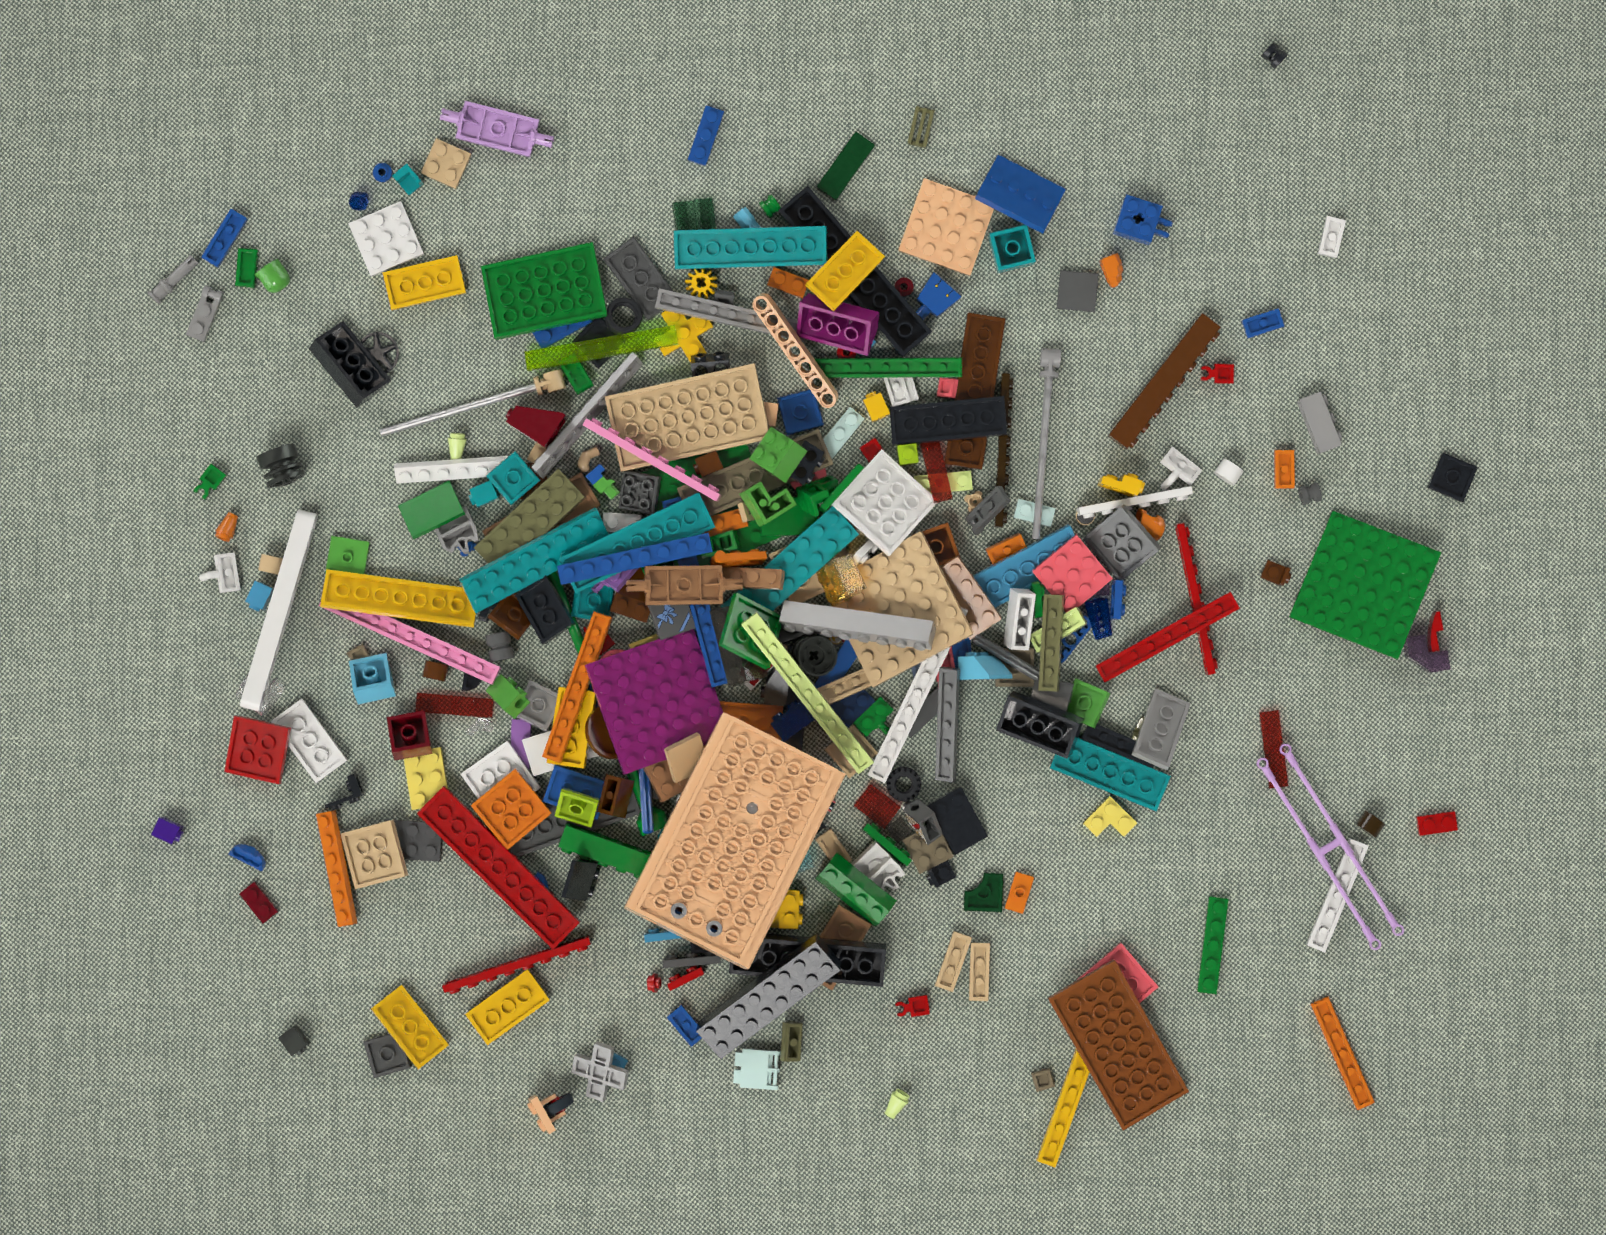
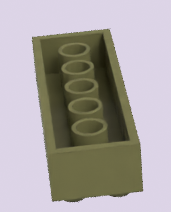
M557 469L486 535L474 549L487 563H490L553 530L586 497L560 469Z

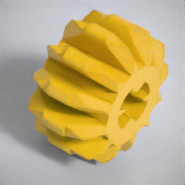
M705 268L701 269V273L698 272V269H694L696 275L688 273L692 280L686 279L685 283L690 284V286L686 287L687 291L693 290L690 294L691 296H695L698 293L697 297L701 298V294H704L705 299H708L707 292L712 295L715 294L711 288H717L718 285L711 282L717 280L716 276L710 277L712 275L711 270L706 274ZM704 279L706 286L699 288L697 281Z

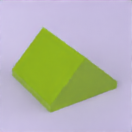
M562 788L555 817L591 828L600 799Z

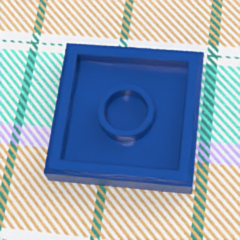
M810 389L777 398L787 436L824 426L818 401Z

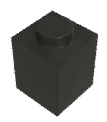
M297 1024L278 1037L291 1056L294 1054L301 1055L307 1050L306 1045L310 1043Z

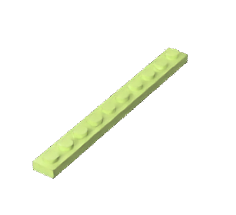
M756 612L742 622L743 628L856 772L860 774L874 763L872 758L760 615Z

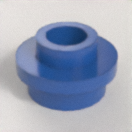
M379 163L373 169V176L378 182H387L392 176V169L385 163ZM381 169L386 171L383 176L379 175Z

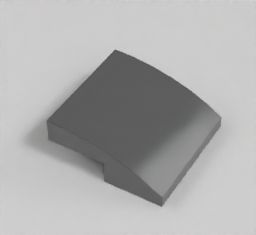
M1039 679L1034 682L1031 698L1068 711L1074 684L1060 680L1059 692L1038 691Z

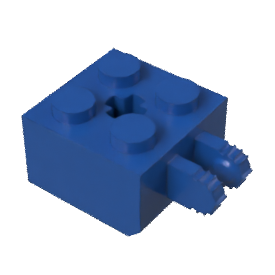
M1126 194L1113 234L1150 245L1153 235L1163 238L1169 237V233L1156 229L1157 223L1166 227H1172L1173 222L1160 218L1163 206ZM1136 216L1140 217V219H1142V221H1140L1139 224H1136V220H1134L1133 217L1136 218Z

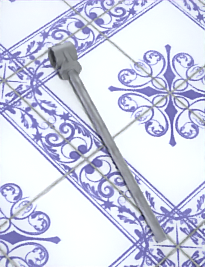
M1041 348L1040 367H1044V371H1040L1039 377L1045 378L1032 539H1040L1052 380L1059 377V373L1055 372V368H1060L1061 349Z

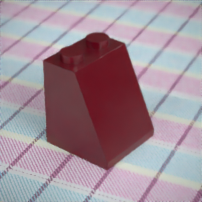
M515 406L514 409L510 408L505 416L508 425L545 449L553 442L568 419L562 412Z

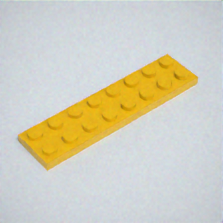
M326 569L320 603L322 608L474 628L476 613L463 587Z

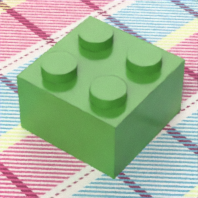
M770 427L749 459L786 483L807 450Z

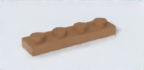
M722 568V574L725 579L742 578L743 583L735 585H743V588L783 590L785 571L782 569Z

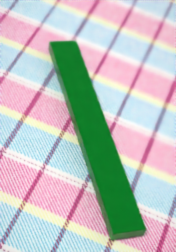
M962 357L814 358L828 378L963 377Z

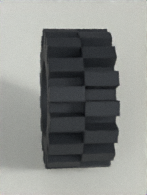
M899 767L889 774L886 781L887 790L894 799L907 802L918 795L921 789L920 777L911 768ZM900 777H907L911 781V787L906 792L899 791L896 787V782Z

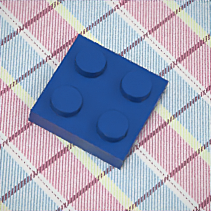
M1114 580L1111 584L1110 620H1119L1121 616L1125 615V604H1122V597L1126 596V585H1123V580Z

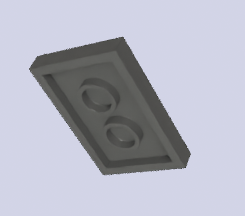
M394 820L404 859L440 862L442 838L426 822Z

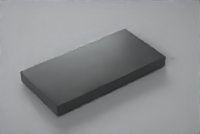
M632 237L603 258V260L631 299L638 303L642 314L649 321L663 311L655 308L659 288L669 291L673 290L637 240Z

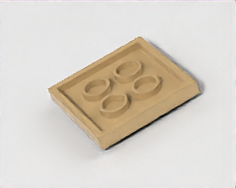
M394 819L341 833L355 889L408 876Z

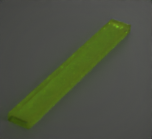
M671 325L524 351L527 371L679 344L676 326Z

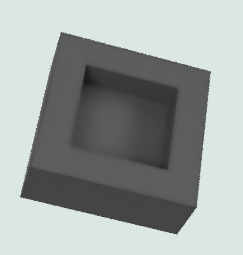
M716 289L714 301L733 305L735 292Z

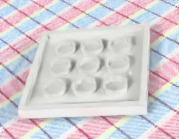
M881 449L834 501L832 506L889 557L935 506L938 500Z

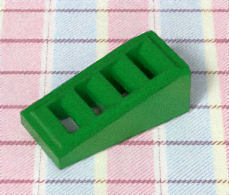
M737 530L710 536L713 552L701 554L702 559L712 557L717 552L713 540H716L717 551L721 550L726 553L740 549L741 544ZM728 536H730L733 546L730 545ZM721 538L724 539V543L726 546V548L724 549L722 546Z

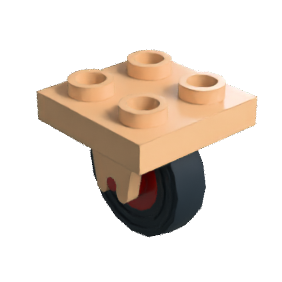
M554 1093L541 1101L536 1095L528 1098L530 1103L527 1106L533 1115L537 1114L539 1120L536 1122L541 1131L551 1134L556 1131L552 1122L566 1115L565 1108L571 1105L574 1099L570 1093L560 1097Z

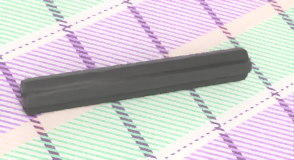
M980 634L974 637L973 644L1033 680L1037 681L1039 679V670Z

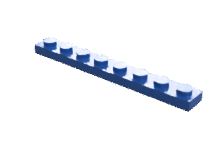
M709 533L558 565L557 569L560 583L563 585L713 551Z

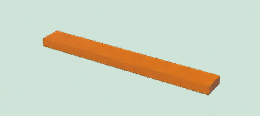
M593 611L542 757L562 763L590 684L585 665L598 661L613 619L612 617Z

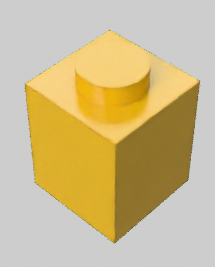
M874 391L865 395L866 399L863 400V403L872 423L890 415L881 392L877 394Z

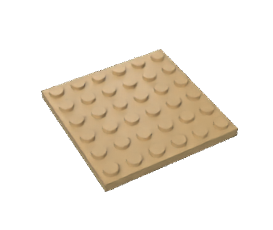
M923 531L903 540L889 557L884 552H881L867 560L863 565L859 564L856 568L850 569L846 575L843 573V575L841 574L830 580L834 582L842 577L850 594L843 598V600L838 601L837 604L831 595L837 594L838 586L834 583L829 586L826 583L824 584L827 590L825 593L832 607L931 620L935 624L936 632L931 650L925 649L920 651L914 647L906 646V648H900L893 644L880 645L877 642L869 641L864 643L857 639H850L849 641L872 687L888 681L974 635Z

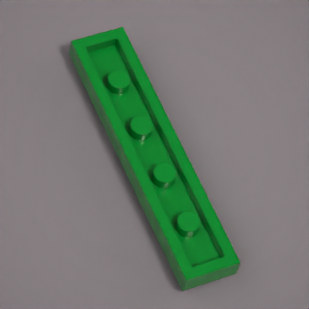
M1208 897L1197 992L1217 995L1229 900L1227 898Z

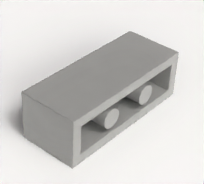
M1320 391L1299 399L1297 404L1317 455L1341 446L1342 436L1340 431L1335 429L1334 423L1336 421L1333 413L1328 411L1327 405L1329 403L1326 395H1322Z

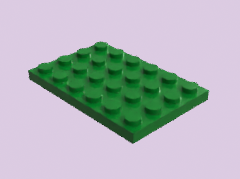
M593 242L481 266L495 340L608 316Z

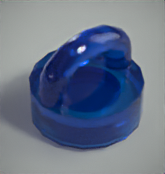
M354 192L350 195L349 205L352 209L362 211L368 206L369 195L367 193Z

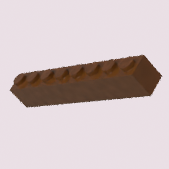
M1202 313L1109 433L1108 437L1125 450L1128 447L1133 448L1139 440L1136 438L1140 432L1145 433L1151 425L1148 421L1152 416L1156 418L1162 410L1160 408L1161 404L1164 401L1168 403L1174 394L1171 391L1175 386L1179 388L1185 381L1183 376L1187 371L1191 373L1197 363L1194 361L1198 356L1202 358L1209 348L1206 346L1210 341L1214 342L1220 335L1218 330L1221 327Z

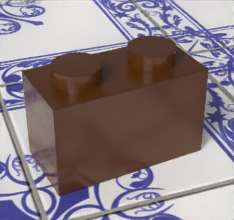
M606 774L597 812L626 818L634 781Z

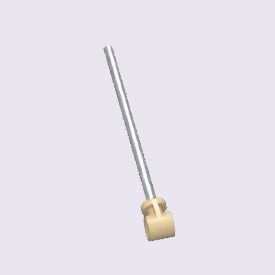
M561 369L543 374V379H539L538 376L533 377V384L380 429V434L383 437L536 390L540 396L544 394L543 390L546 389L548 393L565 389L566 385Z

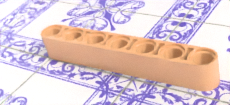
M766 293L759 294L753 300L755 312L818 402L825 408L833 407L839 398L837 390L772 297ZM764 299L767 302V307H761L758 304V300ZM775 315L778 318V323H772L769 316ZM787 331L789 339L782 338L780 332ZM793 346L800 349L799 355L792 353L791 348ZM802 363H809L811 365V370H805L802 366ZM819 378L822 381V386H816L813 379ZM831 394L833 401H826L824 395Z

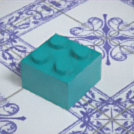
M1027 225L989 233L988 238L997 274L1031 266L1036 263Z

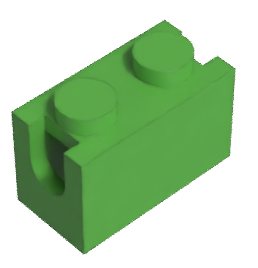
M500 674L495 679L494 684L490 685L485 691L505 712L515 719L530 701L525 697L527 693L520 686L516 687L518 683L510 676L506 679Z

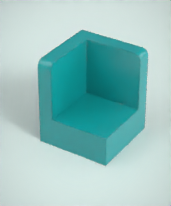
M407 163L392 175L408 195L414 193L424 184Z

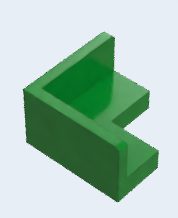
M828 475L812 481L810 484L807 483L804 486L796 487L801 509L814 517L819 516L817 504L824 502L830 497L829 495L835 490L834 488L839 485L838 480Z

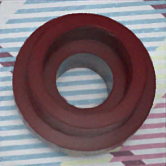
M903 277L896 281L895 289L902 297H906L913 292L914 285L909 278ZM901 284H907V290H902Z

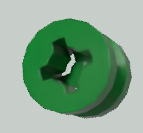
M772 194L768 196L767 200L759 202L760 207L769 219L781 208Z

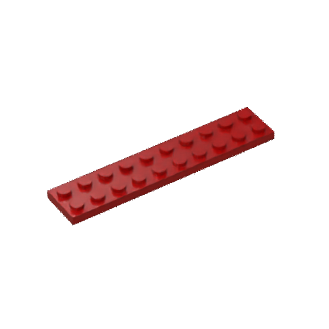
M443 786L417 813L552 949L581 922L509 849L507 850L497 837L446 786Z

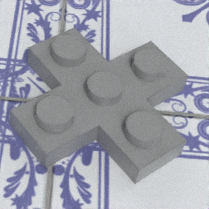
M597 1041L594 1044L592 1058L579 1053L574 1055L571 1073L588 1078L587 1097L603 1102L606 1100L608 1086L620 1090L626 1088L629 1070L612 1065L615 1047Z

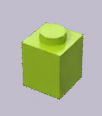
M916 443L896 447L898 464L900 466L919 463Z

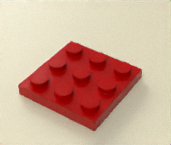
M238 715L234 716L224 772L278 785L281 784L291 727Z

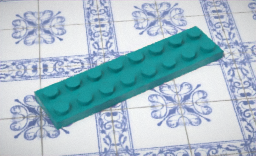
M827 226L675 230V269L824 265L828 261Z
M698 492L559 558L563 565L695 536L715 528V525ZM618 573L572 582L571 585L575 593H578Z
M832 506L763 568L782 569L785 571L783 590L743 588L736 593L774 611L860 533L847 518ZM732 596L720 606L726 614H728Z
M594 507L465 575L459 581L474 612L478 613L544 578L545 575L548 576L557 571V566L562 565L559 558L607 536L608 532L598 510Z

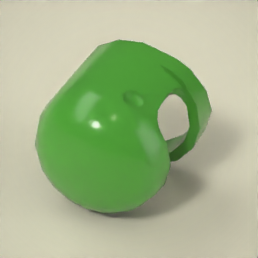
M279 259L268 263L254 274L270 293L282 291L290 282V276Z

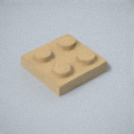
M436 138L421 174L457 189L472 154Z

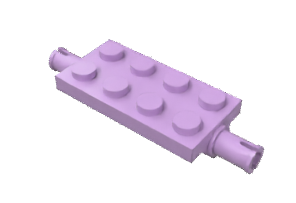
M465 101L464 107L459 113L442 108V114H440L441 121L455 123L458 126L456 139L529 158L531 157L533 145L538 144L549 148L553 146L554 136L538 133L539 119Z

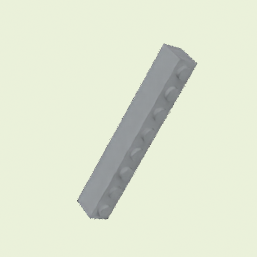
M784 600L779 619L782 629L787 632L800 631L807 635L814 633L821 634L824 637L836 636L843 640L857 639L864 643L871 641L877 642L880 645L893 644L900 648H906V646L914 647L920 651L925 649L931 650L936 632L935 624L931 620Z

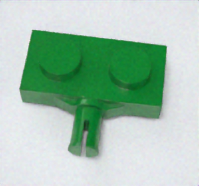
M880 696L853 725L865 737L878 728L887 736V731L890 728L884 722L887 716L894 710Z

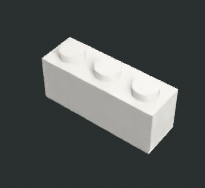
M1010 588L1003 644L1011 650H1029L1036 594L1029 589Z

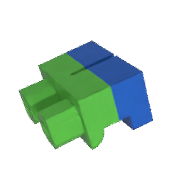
M599 464L586 475V478L601 495L605 492L612 500L620 492L614 486L616 483L614 480L605 479L602 474L606 470Z

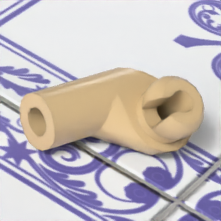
M597 446L581 453L577 463L581 472L589 471L590 460L600 455Z

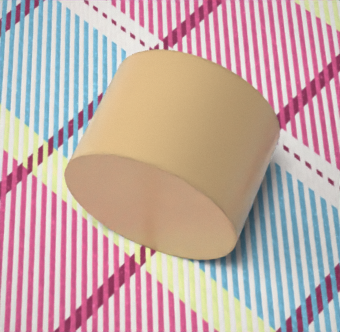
M261 554L258 570L278 575L283 558Z

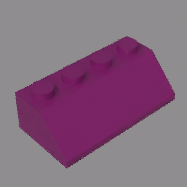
M808 293L799 302L796 333L804 339L868 356L878 329L879 312L844 302L833 312L816 295Z

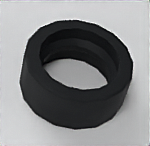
M617 298L607 307L608 316L605 317V323L609 330L616 335H630L637 330L641 323V308L637 302L630 298ZM619 306L630 308L635 316L634 322L628 327L618 326L613 321V311Z

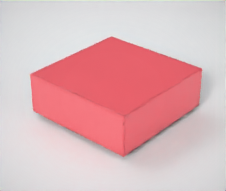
M939 378L937 397L955 399L958 379Z

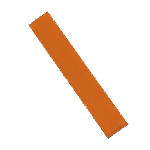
M1326 996L1311 1003L1310 1006L1356 1110L1375 1103L1329 997Z

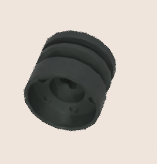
M295 444L283 445L256 457L260 469H270V472L263 476L264 479L273 478L266 483L267 488L283 487L296 482L306 475L304 470L295 471L303 466L302 463H292V460L299 456Z
M805 635L795 641L792 646L791 656L805 674L820 677L827 675L833 670L837 663L838 654L832 641L817 635ZM810 651L813 652L814 658H810Z

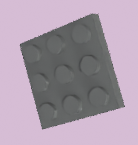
M1124 504L1083 538L1118 580L1125 579L1162 548Z

